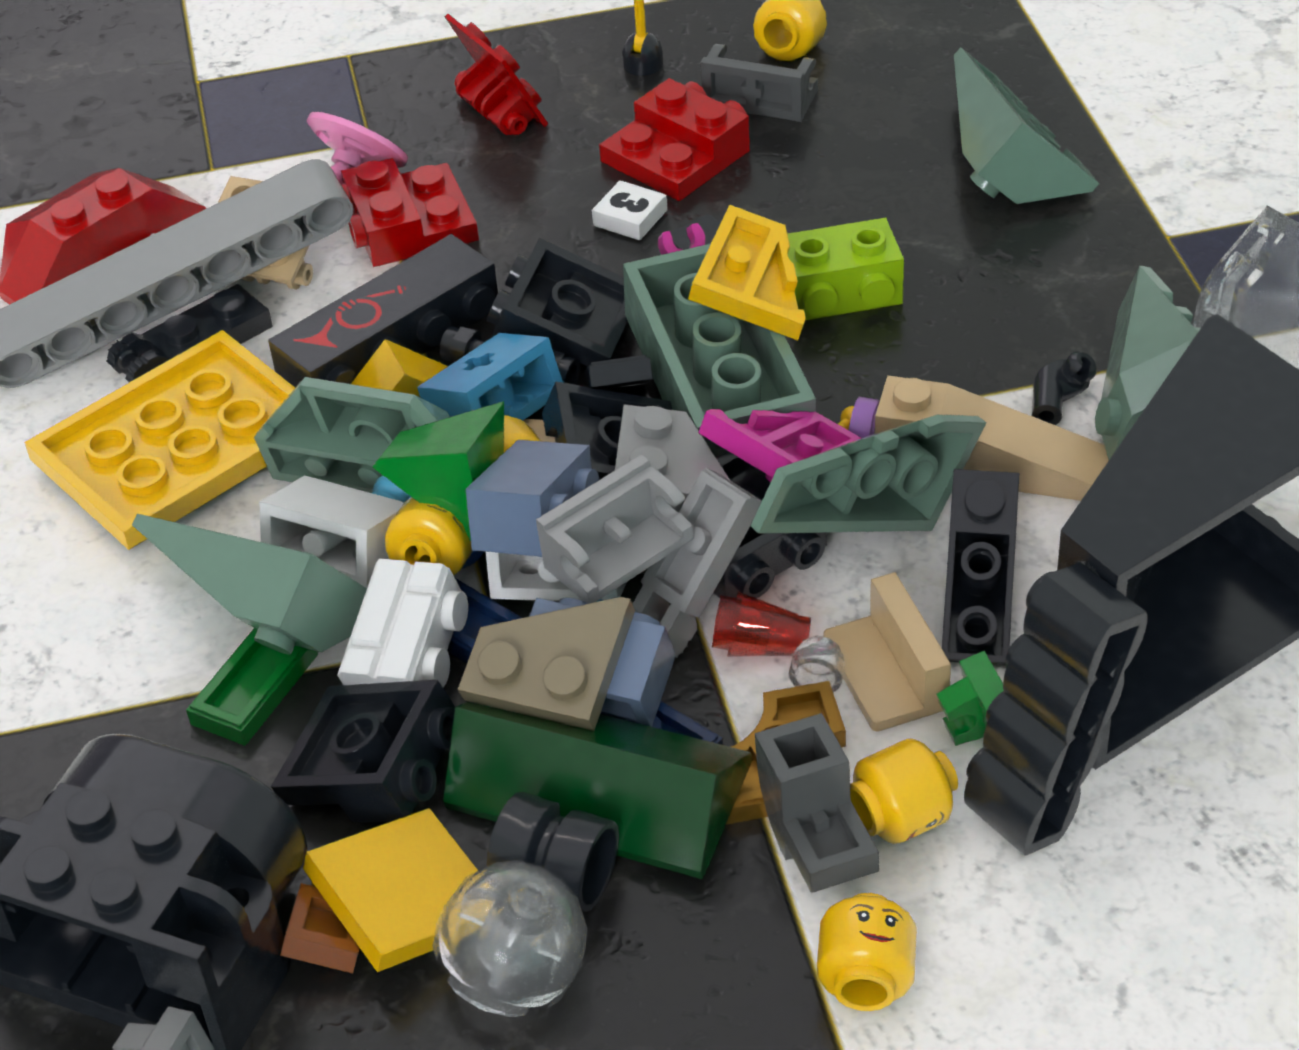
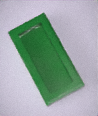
M254 628L186 709L190 725L246 746L319 655L318 651L299 646L294 647L291 655L275 651L254 640L257 629Z

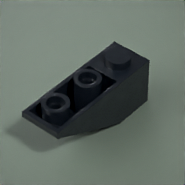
M954 469L942 636V650L949 662H959L985 651L992 665L1006 666L1005 658L1010 647L1020 473Z

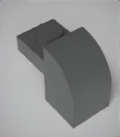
M820 713L755 733L759 783L772 830L785 860L794 859L810 892H817L879 872V851L851 803L849 760L823 714Z

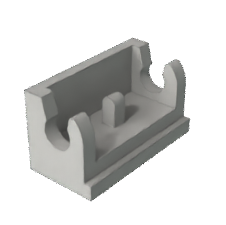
M642 454L536 519L544 568L587 604L598 601L694 539L693 525L681 513L676 512L671 507H676L684 502L685 496L672 481L651 466L648 458Z

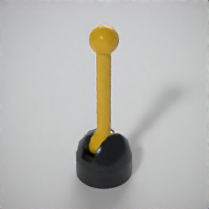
M634 0L636 32L630 35L624 42L622 50L623 67L628 73L633 75H650L662 68L663 50L657 37L651 33H646L644 0Z

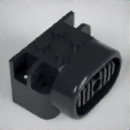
M108 734L89 741L84 745L45 798L43 807L39 811H34L19 821L0 816V985L123 1028L128 1023L157 1025L168 1006L192 1011L215 1050H241L285 979L290 967V958L280 956L285 935L277 907L304 865L308 846L304 830L298 818L290 807L268 786L250 774L229 764L126 734Z

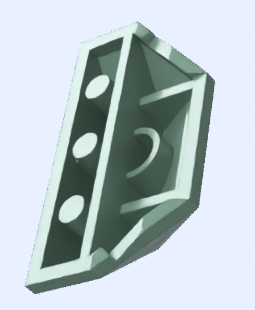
M304 377L261 426L254 439L273 479L294 482L305 475L372 493L375 482L379 477L383 476L372 467L399 432L449 418L450 416L447 411L414 394Z

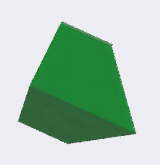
M504 401L399 432L372 468L419 503L436 504L450 511L463 524L471 541L465 489L504 453Z

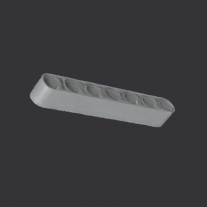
M311 159L297 164L1 308L0 386L15 388L28 384L337 232L350 221L353 214V204L332 168L327 162L320 159Z

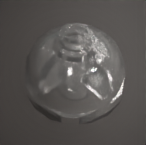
M520 860L497 862L466 876L444 905L436 924L433 950L436 961L439 954H441L442 962L450 972L447 982L457 995L482 1011L507 1017L526 1016L531 1007H540L549 1002V1008L560 1002L582 966L588 928L577 896L562 878L543 866Z

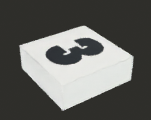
M619 180L592 209L593 226L641 240L667 211V195Z

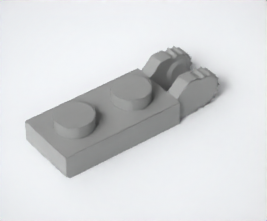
M708 468L701 471L679 511L693 525L694 539L647 569L641 580L643 586L633 602L635 612L648 615L666 627L676 658L688 647V641L692 640L697 631L696 617L699 618L762 502V500L723 475Z

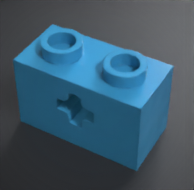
M498 333L419 385L417 389L422 399L447 411L450 417L504 401V415L523 421L546 405L555 381L562 383L563 381L549 337Z

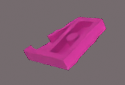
M710 409L706 411L698 432L700 435L766 473L765 476L770 483L777 468L861 439V437L823 415L807 411L779 413L768 410H752L748 423L739 424L730 419L721 409Z

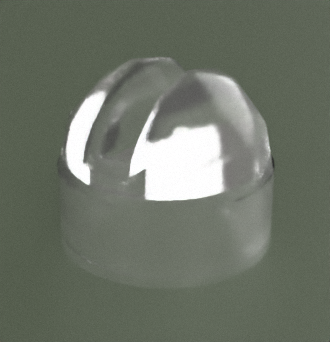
M816 635L804 639L792 655L788 673L789 679L795 687L830 681L832 690L835 692L840 688L845 670L844 655L839 645L831 638Z

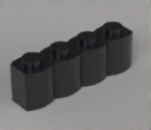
M1081 562L1054 572L1045 573L1030 588L1026 597L1027 610L1023 624L1024 634L1014 641L1006 654L1005 663L1007 667L1003 679V692L992 701L987 709L985 716L987 725L983 737V748L971 759L966 771L968 780L964 791L965 804L1024 856L1058 842L1071 824L1080 801V786L1096 761L1102 742V729L1117 706L1124 685V671L1141 644L1147 624V612Z

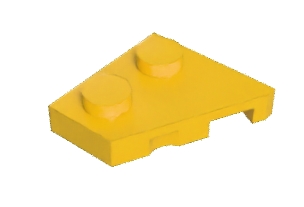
M729 205L692 282L688 300L798 341L806 317L804 310H798L795 289L798 280L794 263L790 261L787 255L790 244L786 225Z

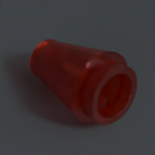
M737 592L736 598L720 595L711 647L727 650V657L791 656L792 654L805 656L811 617L798 615L796 612L741 592Z

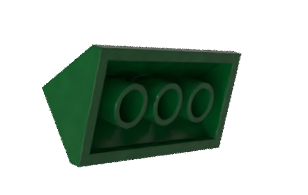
M466 702L455 707L443 802L447 809L496 822L507 801L517 792H526L559 803L560 815L563 817L570 811L579 809L615 821L619 830L617 856L703 879L753 758L751 752L603 714H600L595 730L591 731L473 702Z

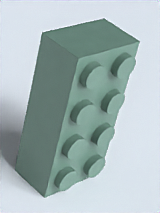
M711 244L623 264L625 316L642 354L646 355V358L650 357L652 376L662 400L671 401L672 410L687 412L698 431L706 411L710 409H721L730 419L739 424L748 423L752 410H768L779 413H791L792 411L816 412V398L784 335L688 300L692 282ZM702 436L716 458L729 452Z

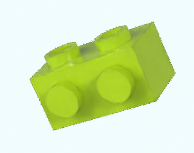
M886 218L787 234L790 244L787 255L790 261L794 263L798 280L795 289L798 310H804L805 320L903 304L904 258Z

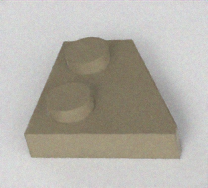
M617 597L480 627L458 687L459 693L464 701L594 731L635 613L631 599Z

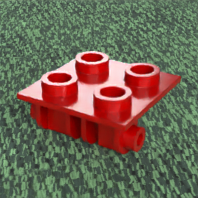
M450 14L445 15V19L475 61L470 68L461 71L456 76L455 86L457 95L506 135H519L523 133L527 128L528 122L533 118L546 127L548 122L537 107L542 99L525 79H518L515 75L520 66L513 56L501 45L492 49L489 39L474 23L470 22L465 27Z

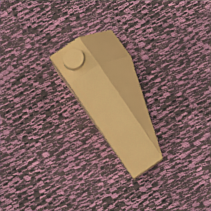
M887 376L875 415V434L937 414L979 416L987 423L964 469L1020 473L1019 492L1081 501L1109 461L1104 444L947 383Z

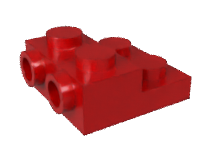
M668 78L634 102V121L599 144L600 161L677 201H681L750 151L749 116L744 108L734 100H728L723 104L708 97L704 89L696 82L690 81L683 85Z
M390 158L381 161H367L357 167L341 170L343 181L341 185L353 204V214L348 222L351 237L356 249L365 247L373 267L408 259L450 234L465 244L479 240L477 222L448 163L435 166L425 165L414 171L400 174L394 159Z

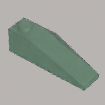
M960 47L954 54L962 154L975 170L970 175L972 181L991 197L995 198L1001 192L1016 204L1093 192L1100 183L1084 164L1068 149L1062 153L1059 150L1061 146L1054 140L1055 135L1048 127L1027 110L1028 107L998 76Z
M937 414L855 440L777 468L750 526L759 534L932 531L952 493L954 469H964L987 422L979 416Z
M136 515L132 526L234 617L257 629L254 640L275 651L291 655L295 646L324 652L351 637L367 588L313 554L146 515Z

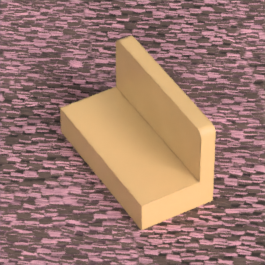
M896 572L871 579L870 616L824 630L823 643L870 728L873 731H882L942 712L943 709L938 702L936 693L950 686L951 663Z

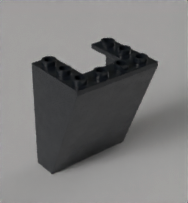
M1219 314L1208 318L1061 529L1057 570L1081 562L1147 612V624L1143 639L1135 656L1124 671V685L1120 699L1110 719L1102 729L1101 747L1092 767L1095 770L1299 638V539L1283 528L1273 517L1266 515L1252 505L1254 502L1299 476V369Z

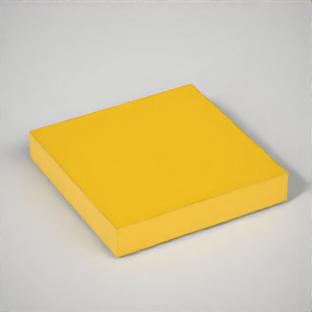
M430 808L307 851L305 855L303 870L377 972L502 923L506 909L505 904Z

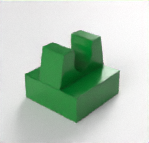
M985 651L959 661L963 679L936 693L938 702L946 715L943 718L945 728L955 746L984 737L987 725L985 719L987 709L992 701L1003 692V682Z

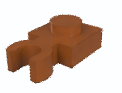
M311 881V885L301 883L280 956L353 973L360 949L313 882Z

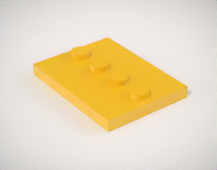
M221 330L24 443L30 460L122 545L130 550L147 539L132 526L137 514L176 522L267 467L254 437L261 426L295 387L225 331Z

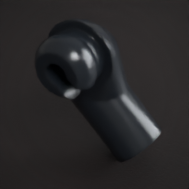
M1076 351L1071 353L1067 359L1054 361L1041 368L1034 379L1032 417L1053 425L1060 423L1063 402L1085 391L1089 387L1090 380L1095 377L1097 367L1094 359L1087 353Z

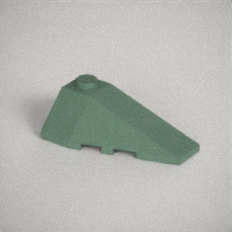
M1139 266L1118 310L1102 397L1096 410L1095 428L1097 433L1102 435L1109 460L1201 329L1191 324L1193 314L1186 307L1173 304V292L1151 267Z

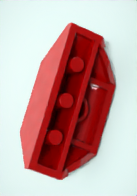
M121 168L94 173L6 224L0 272V297L10 305L149 237L151 233L156 234L205 210L206 207L173 186Z

